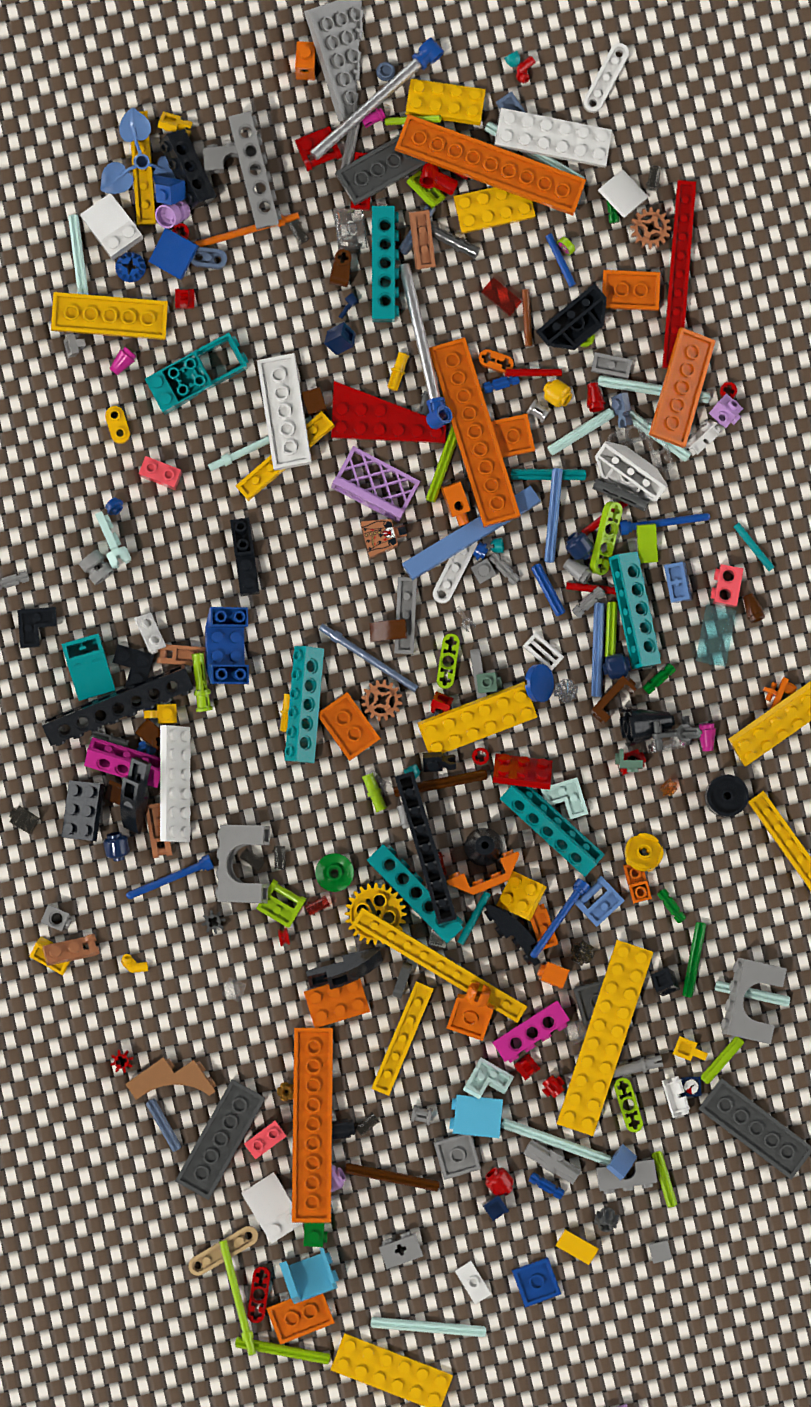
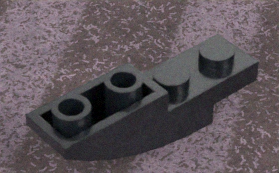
M249 517L230 520L240 595L260 594Z
M138 757L131 758L128 776L123 777L120 811L123 827L141 834L148 802L145 792L151 763Z
M489 904L486 905L484 913L489 921L494 920L497 927H495V930L499 936H504L507 939L513 935L512 942L517 949L522 948L525 953L523 958L528 965L532 964L535 967L541 963L538 957H531L532 948L530 946L536 943L528 930L508 913Z
M380 946L343 955V962L307 970L306 974L310 988L329 984L331 990L360 979L383 962Z

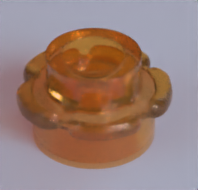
M671 779L666 780L660 787L662 795H673L677 790V782H673Z

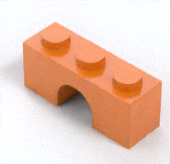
M545 962V964L540 965L537 975L540 976V981L563 989L570 970L550 962Z

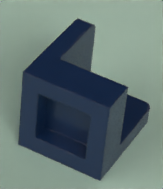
M343 322L327 331L324 344L335 355H338L354 346L356 333Z
M499 1195L482 1204L492 1221L509 1212Z

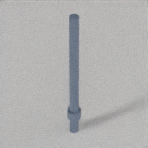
M323 623L320 626L319 630L329 636L331 641L343 645L414 693L419 687L344 638L343 634L339 631H334Z

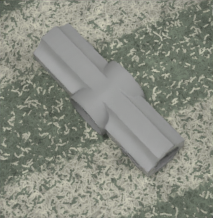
M532 1139L523 1152L527 1157L539 1163L541 1167L552 1174L560 1176L572 1185L581 1172L579 1168L565 1161L562 1156L551 1149H546Z

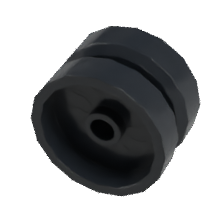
M730 774L721 775L712 780L706 787L704 794L705 804L709 811L716 816L722 818L733 817L742 812L746 807L749 799L748 788L744 781L737 776ZM726 792L729 793L728 796L730 797V799L724 798V794Z

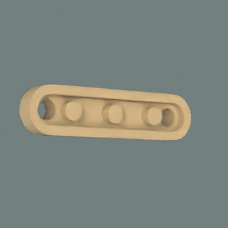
M245 1226L223 1239L227 1240L231 1257L256 1243L258 1231L254 1227ZM251 1232L252 1238L247 1239L245 1233ZM219 1242L194 1256L189 1261L188 1267L193 1275H203L224 1262ZM201 1262L202 1268L197 1269L195 1263Z

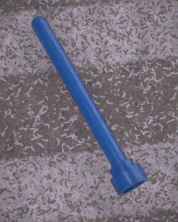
M703 513L634 523L620 520L619 531L620 535L623 536L629 535L632 530H636V525L655 523L656 527L708 521L710 514Z
M207 854L201 857L202 859L194 865L127 892L126 897L128 899L135 898L201 869L203 871L214 869L211 857Z
M579 878L573 885V893L532 950V958L538 957L579 896L586 894L590 889V886L585 881Z

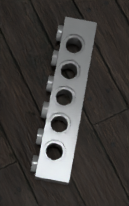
M251 111L228 116L256 230L279 225L278 220L281 219L279 208L275 209L273 202L277 201L274 189L270 190L269 183L272 182L270 171L265 170L264 164H267L265 152L261 153L260 145H263L261 135L256 134L255 127L258 126L256 115L252 116ZM248 128L252 134L250 137L244 138L241 136V130ZM248 147H254L256 154L250 157L246 155L245 150ZM257 165L260 167L261 172L258 175H253L250 172V168ZM263 184L266 190L264 193L258 194L255 191V186ZM261 203H268L270 210L262 212L259 209Z

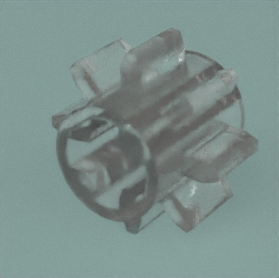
M563 679L556 683L554 696H558L559 701L569 703L576 699L578 685H574L573 681L569 679Z

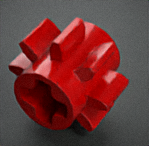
M119 1049L117 1056L111 1055L114 1062L110 1066L115 1065L117 1067L115 1072L123 1069V1072L126 1073L127 1066L133 1068L130 1060H133L134 1057L129 1058L127 1056L128 1050L122 1054ZM119 1056H122L123 1059H127V1062L124 1063V1067H122L121 1064L117 1063V1061L120 1060Z
M552 1074L542 1083L544 1086L542 1091L547 1097L551 1095L553 1098H556L565 1090L562 1086L565 1082L560 1076L555 1078Z

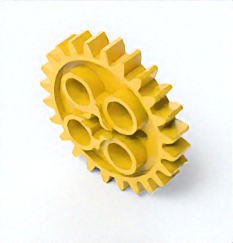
M375 883L374 888L367 884V890L360 887V894L354 891L355 899L349 897L352 904L346 905L350 909L349 912L344 913L350 916L345 921L346 923H353L358 915L357 908L360 905L367 906L368 911L372 913L366 901L370 899L375 910L381 911L379 914L381 919H383L385 913L391 912L395 918L390 924L401 931L403 930L399 925L400 923H406V921L401 919L402 916L407 915V913L402 912L406 905H400L403 898L397 899L398 892L392 894V887L385 890V884L381 888H378L377 883ZM381 895L385 898L383 906H376L374 904L376 896ZM351 925L348 928L349 930H356L353 936L359 934V941L367 938L366 944H369L370 940H373L374 945L377 944L378 939L356 926Z

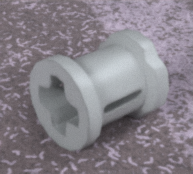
M535 399L526 413L528 415L532 414L543 423L551 408L544 407Z
M414 1105L410 1122L419 1121L430 1125L433 1109L418 1108L417 1105Z

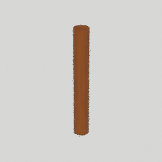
M523 289L522 304L525 347H531L533 342L529 289Z

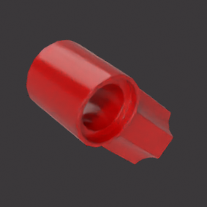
M430 163L423 165L419 180L420 185L427 189L435 187L452 196L458 181L439 172V168L436 165Z

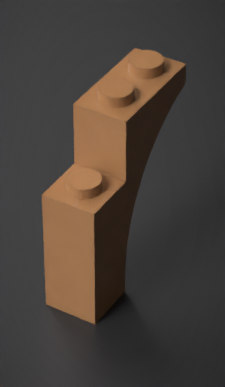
M165 1057L125 1084L136 1100L151 1090L167 1085L191 1086L209 1096L216 1092L215 1087L217 1086L211 1076L207 1078L204 1074L206 1069L200 1060L196 1062L194 1059L175 1072L173 1070L176 1068L170 1058L166 1060Z

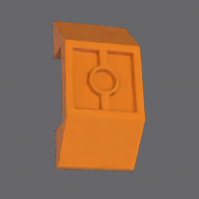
M512 849L501 854L503 858H500L499 861L505 874L499 871L490 875V880L484 882L482 878L473 882V887H470L465 874L460 875L459 872L448 876L449 880H446L448 886L472 896L505 883L510 879L518 860L519 852L514 853Z

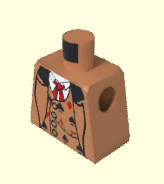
M392 519L361 522L369 559L397 548V538L407 536L405 525L393 527Z

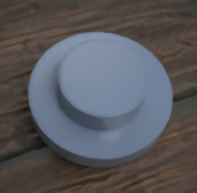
M388 62L379 64L376 69L377 77L382 81H390L395 76L394 66Z

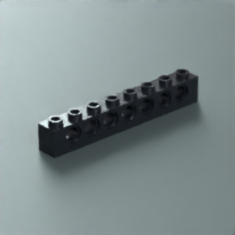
M182 664L42 720V727L50 746H60L66 743L67 739L72 737L73 739L80 738L87 731L95 732L101 729L102 725L107 723L109 725L115 724L122 717L127 716L129 718L135 716L137 711L142 709L150 710L155 707V704L170 702L177 695L185 696L194 689L185 664ZM174 681L177 683V686L174 689H169L167 684ZM151 689H158L159 694L151 696L149 691ZM133 696H139L141 697V701L139 703H133L131 701V698ZM116 703H121L124 706L121 710L113 708ZM98 710H103L106 714L103 717H97L95 713ZM85 717L88 722L82 725L77 720ZM63 724L70 727L66 732L61 731L59 728Z
M414 772L395 776L438 925L440 927L457 922V916Z

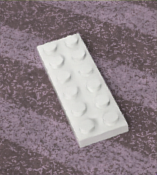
M501 108L494 146L605 168L612 130Z
M295 354L257 360L273 469L277 471L312 464Z
M160 725V841L190 842V727Z

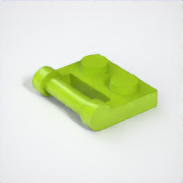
M273 879L268 887V904L259 903L256 909L290 928L307 898L299 897L279 885V882ZM273 891L296 903L295 908L293 909L271 896Z

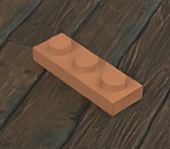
M429 210L409 212L415 269L436 267Z

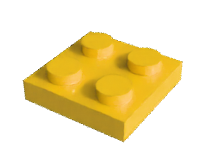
M513 871L496 906L530 921L545 892L546 886Z

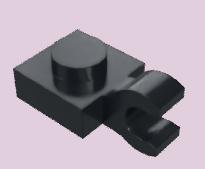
M442 752L423 753V772L443 771V767L448 770L456 769L455 755L442 756Z

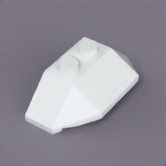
M605 441L595 455L602 480L609 484L614 483L617 487L641 498L657 501L668 486L655 466L627 446Z

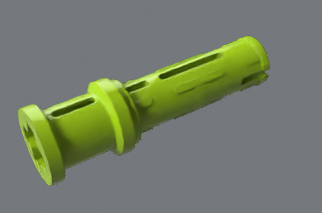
M193 653L191 655L196 690H194V696H196L197 700L196 712L213 710V706L210 705L209 694H211V690L207 687L204 653Z

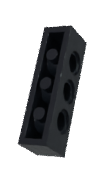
M183 129L166 134L159 141L160 148L175 178L185 180V201L189 205L190 210L210 204L217 195L186 130Z

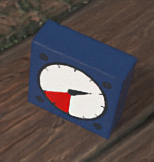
M700 1076L681 1077L685 1091L681 1093L682 1097L701 1096Z

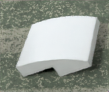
M624 170L617 173L598 190L623 218L632 213L636 207L645 202L649 197Z

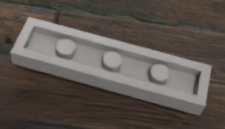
M398 577L396 620L406 619L407 639L395 640L394 654H414L417 578L412 581L408 577Z

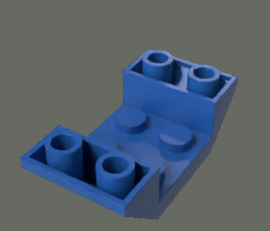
M248 607L209 608L205 627L206 670L211 684H249V665H245L244 628L248 627Z

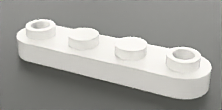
M617 43L610 49L584 98L583 105L586 111L596 113L603 106L628 59L629 50L626 45ZM616 52H621L622 56L617 57ZM595 101L596 106H590L589 102Z
M477 542L449 558L433 590V598L437 603L445 604L450 601L477 547ZM440 591L446 593L444 598L439 597Z

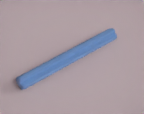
M561 468L552 469L544 561L548 563H554L563 473Z
M601 602L594 604L592 697H602L603 692L602 664L604 660L605 603Z

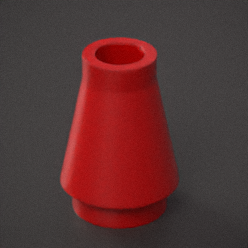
M589 383L587 385V408H589L590 412L604 410L606 403L598 383Z

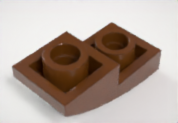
M406 619L369 623L370 642L407 639Z

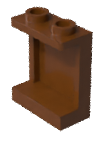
M622 676L589 713L604 725L611 717L603 708L622 688L633 694L637 689L635 687L636 683L627 676L625 678Z

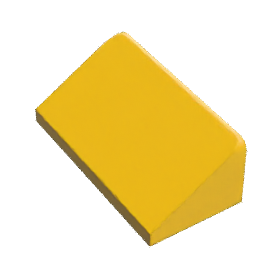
M40 937L29 957L63 976L71 961L47 966L42 948L44 945L54 943L44 937Z
M564 1229L555 1245L588 1265L599 1250L596 1246Z

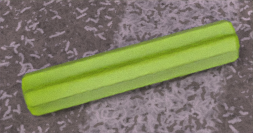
M612 601L607 603L605 657L616 654L617 602Z
M734 1037L700 1076L701 1080L709 1084L744 1045V1041L740 1037Z
M661 1151L653 1152L652 1158L654 1159L667 1207L677 1206V1201Z

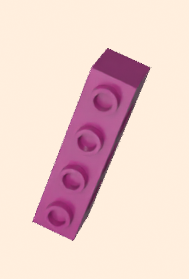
M94 737L92 738L87 749L84 766L123 778L128 776L131 758L138 757L151 763L147 785L158 788L160 783V757Z
M556 1000L492 1043L504 1062L508 1060L511 1063L520 1057L518 1053L525 1050L528 1052L536 1047L534 1043L541 1039L544 1042L552 1036L551 1032L555 1029L561 1031L567 1027V1022L570 1019ZM545 1017L553 1019L552 1027H544L543 1019ZM528 1028H536L537 1036L535 1038L527 1036ZM513 1038L521 1040V1046L518 1049H513L510 1045V1041Z

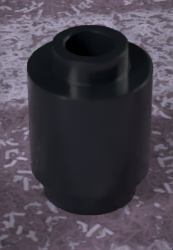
M347 1118L332 1121L333 1140L351 1138V1135H356L353 1119L348 1120Z

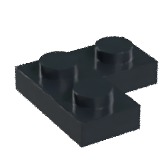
M56 607L17 610L21 649L40 647L39 628L58 626Z
M117 645L112 663L130 668L125 687L149 677L155 655Z

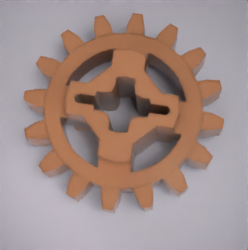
M650 207L649 212L642 209V214L637 212L635 215L637 219L631 220V223L634 224L630 226V230L634 231L631 234V238L636 237L635 244L641 242V248H644L645 245H648L649 250H651L652 245L659 248V243L664 245L666 242L664 238H669L670 236L667 233L671 231V227L667 226L670 223V219L665 220L666 213L660 215V209H657L656 212H653L652 207ZM646 217H652L651 219H648L646 221L643 220ZM658 220L662 223L663 229L659 227ZM650 225L654 226L651 232L647 231ZM638 228L642 230L643 237L639 234ZM655 236L659 237L656 240H649L650 238Z
M376 680L375 686L370 683V690L364 689L366 696H361V699L365 700V703L361 704L362 707H367L365 714L370 712V718L373 719L377 716L379 722L381 717H384L385 721H388L389 715L394 718L393 712H400L397 705H402V702L398 701L402 697V694H397L399 688L393 689L392 682L386 685V680L382 684ZM378 688H386L389 691L386 693L380 692ZM372 693L374 696V702H372L369 705V697ZM379 696L382 698L387 697L385 705L382 703L377 704ZM394 697L395 703L393 708H391L389 702ZM384 709L386 713H377L374 710Z

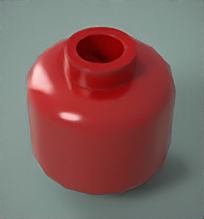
M494 1167L486 1174L485 1184L495 1196H507L511 1193L514 1179L504 1168Z

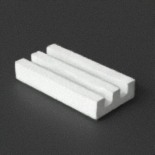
M537 632L523 645L528 652L542 664L547 665L551 671L564 658ZM537 638L552 653H554L558 657V659L555 660L541 646H539L534 641V639ZM531 643V644H532L536 649H538L544 656H546L553 664L550 665L547 661H545L539 654H537V653H536L530 646H528V645Z

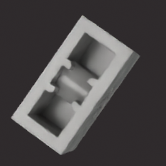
M411 1231L400 1234V1238L394 1241L393 1238L381 1241L382 1245L379 1246L386 1269L423 1257L416 1233L411 1234ZM398 1244L406 1247L403 1254L395 1252Z

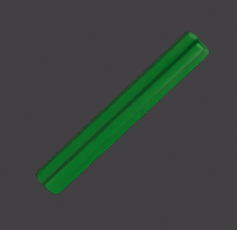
M696 922L682 993L684 997L692 998L706 929V924L703 922Z

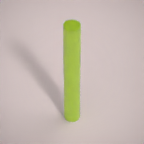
M441 115L415 116L431 123H441ZM407 117L385 118V125H404Z

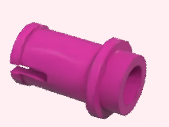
M375 108V111L366 116L362 122L365 128H368L379 121L383 122L386 116L382 108Z

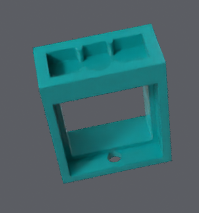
M227 333L195 350L199 358L228 342L240 363V366L211 380L213 385L207 390L248 369L246 363L249 361L244 352H239L237 347L240 344L235 335L231 337L230 333Z

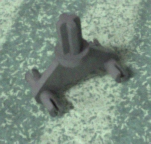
M681 716L682 725L677 730L662 732L661 721H653L654 733L652 737L655 739L656 751L664 750L662 738L678 737L680 741L684 742V745H692V739H699L703 732L699 727L690 726V716Z

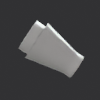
M570 558L563 565V568L578 583L585 584L592 574L590 567L573 561Z

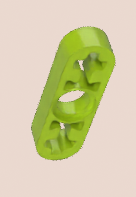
M447 634L442 641L437 674V685L442 689H449L454 683L460 644L459 638L455 634ZM450 637L457 643L452 646V651H456L455 655L449 652L443 653L444 649L448 651L449 645L445 641H448ZM446 656H450L454 660L453 665L450 667L443 665L442 660ZM441 668L453 670L452 674L448 672V679L451 682H448L446 686L440 681V678H443L445 673L441 672Z
M618 1078L614 1082V1090L625 1126L630 1132H638L643 1127V1121L631 1082L627 1078ZM620 1081L628 1084L625 1090L627 1094L631 1092V1096H625L620 1099L619 1095H623L622 1090L617 1088L620 1085ZM627 1099L632 1100L634 1103L633 1109L629 1111L623 1108V1102ZM637 1112V1115H633L636 1121L639 1120L636 1129L632 1126L629 1127L631 1118L630 1116L626 1118L625 1114Z

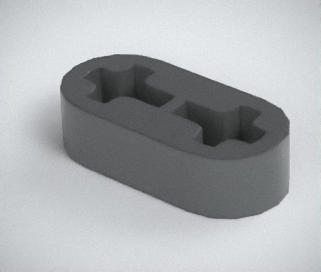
M403 962L392 996L401 999L413 964Z

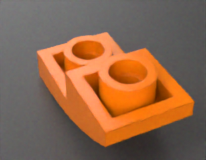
M624 864L623 869L633 904L652 899L645 871H639L628 864Z

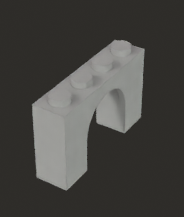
M220 825L218 830V840H220L217 850L219 867L216 870L218 887H216L215 891L217 902L268 904V884L244 883L240 881L233 871V859L235 854L245 846H270V826Z
M737 958L733 966L734 977L729 985L730 996L725 1004L726 1014L721 1022L722 1034L771 1044L775 1025L752 1020L744 1010L743 999L746 991L758 983L783 987L787 968Z

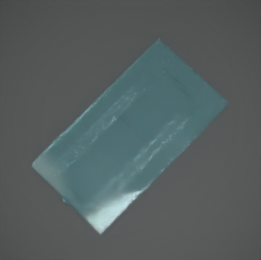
M706 605L695 661L726 667L736 610Z

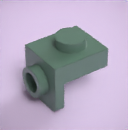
M496 672L476 675L478 693L490 692L493 694L500 691L499 688H502L501 676L498 677Z
M619 749L618 753H615V765H619V769H627L628 773H637L638 769L643 768V760H624V749Z

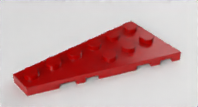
M334 381L332 423L335 427L331 430V439L445 444L446 425L439 429H432L427 424L425 415Z

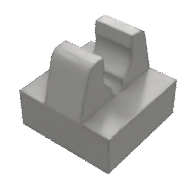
M75 334L67 335L63 340L68 358L76 357L79 350L86 347L85 339L76 340Z

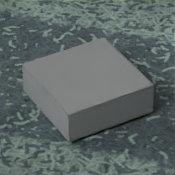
M668 1240L648 1244L653 1264L672 1259Z

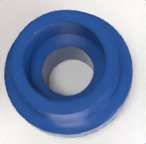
M116 497L109 500L105 506L109 515L119 514L123 509V501Z
M480 542L473 553L476 560L484 559L489 550L486 548V543Z

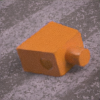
M297 41L296 80L315 81L317 52L314 42Z
M457 481L441 487L440 489L450 516H456L459 526L468 524L470 521L466 512L471 510L461 482ZM460 501L461 508L456 510L455 503Z

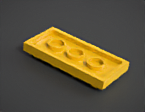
M411 79L405 115H441V120L480 126L486 89Z
M496 187L453 196L461 234L536 217L531 200Z

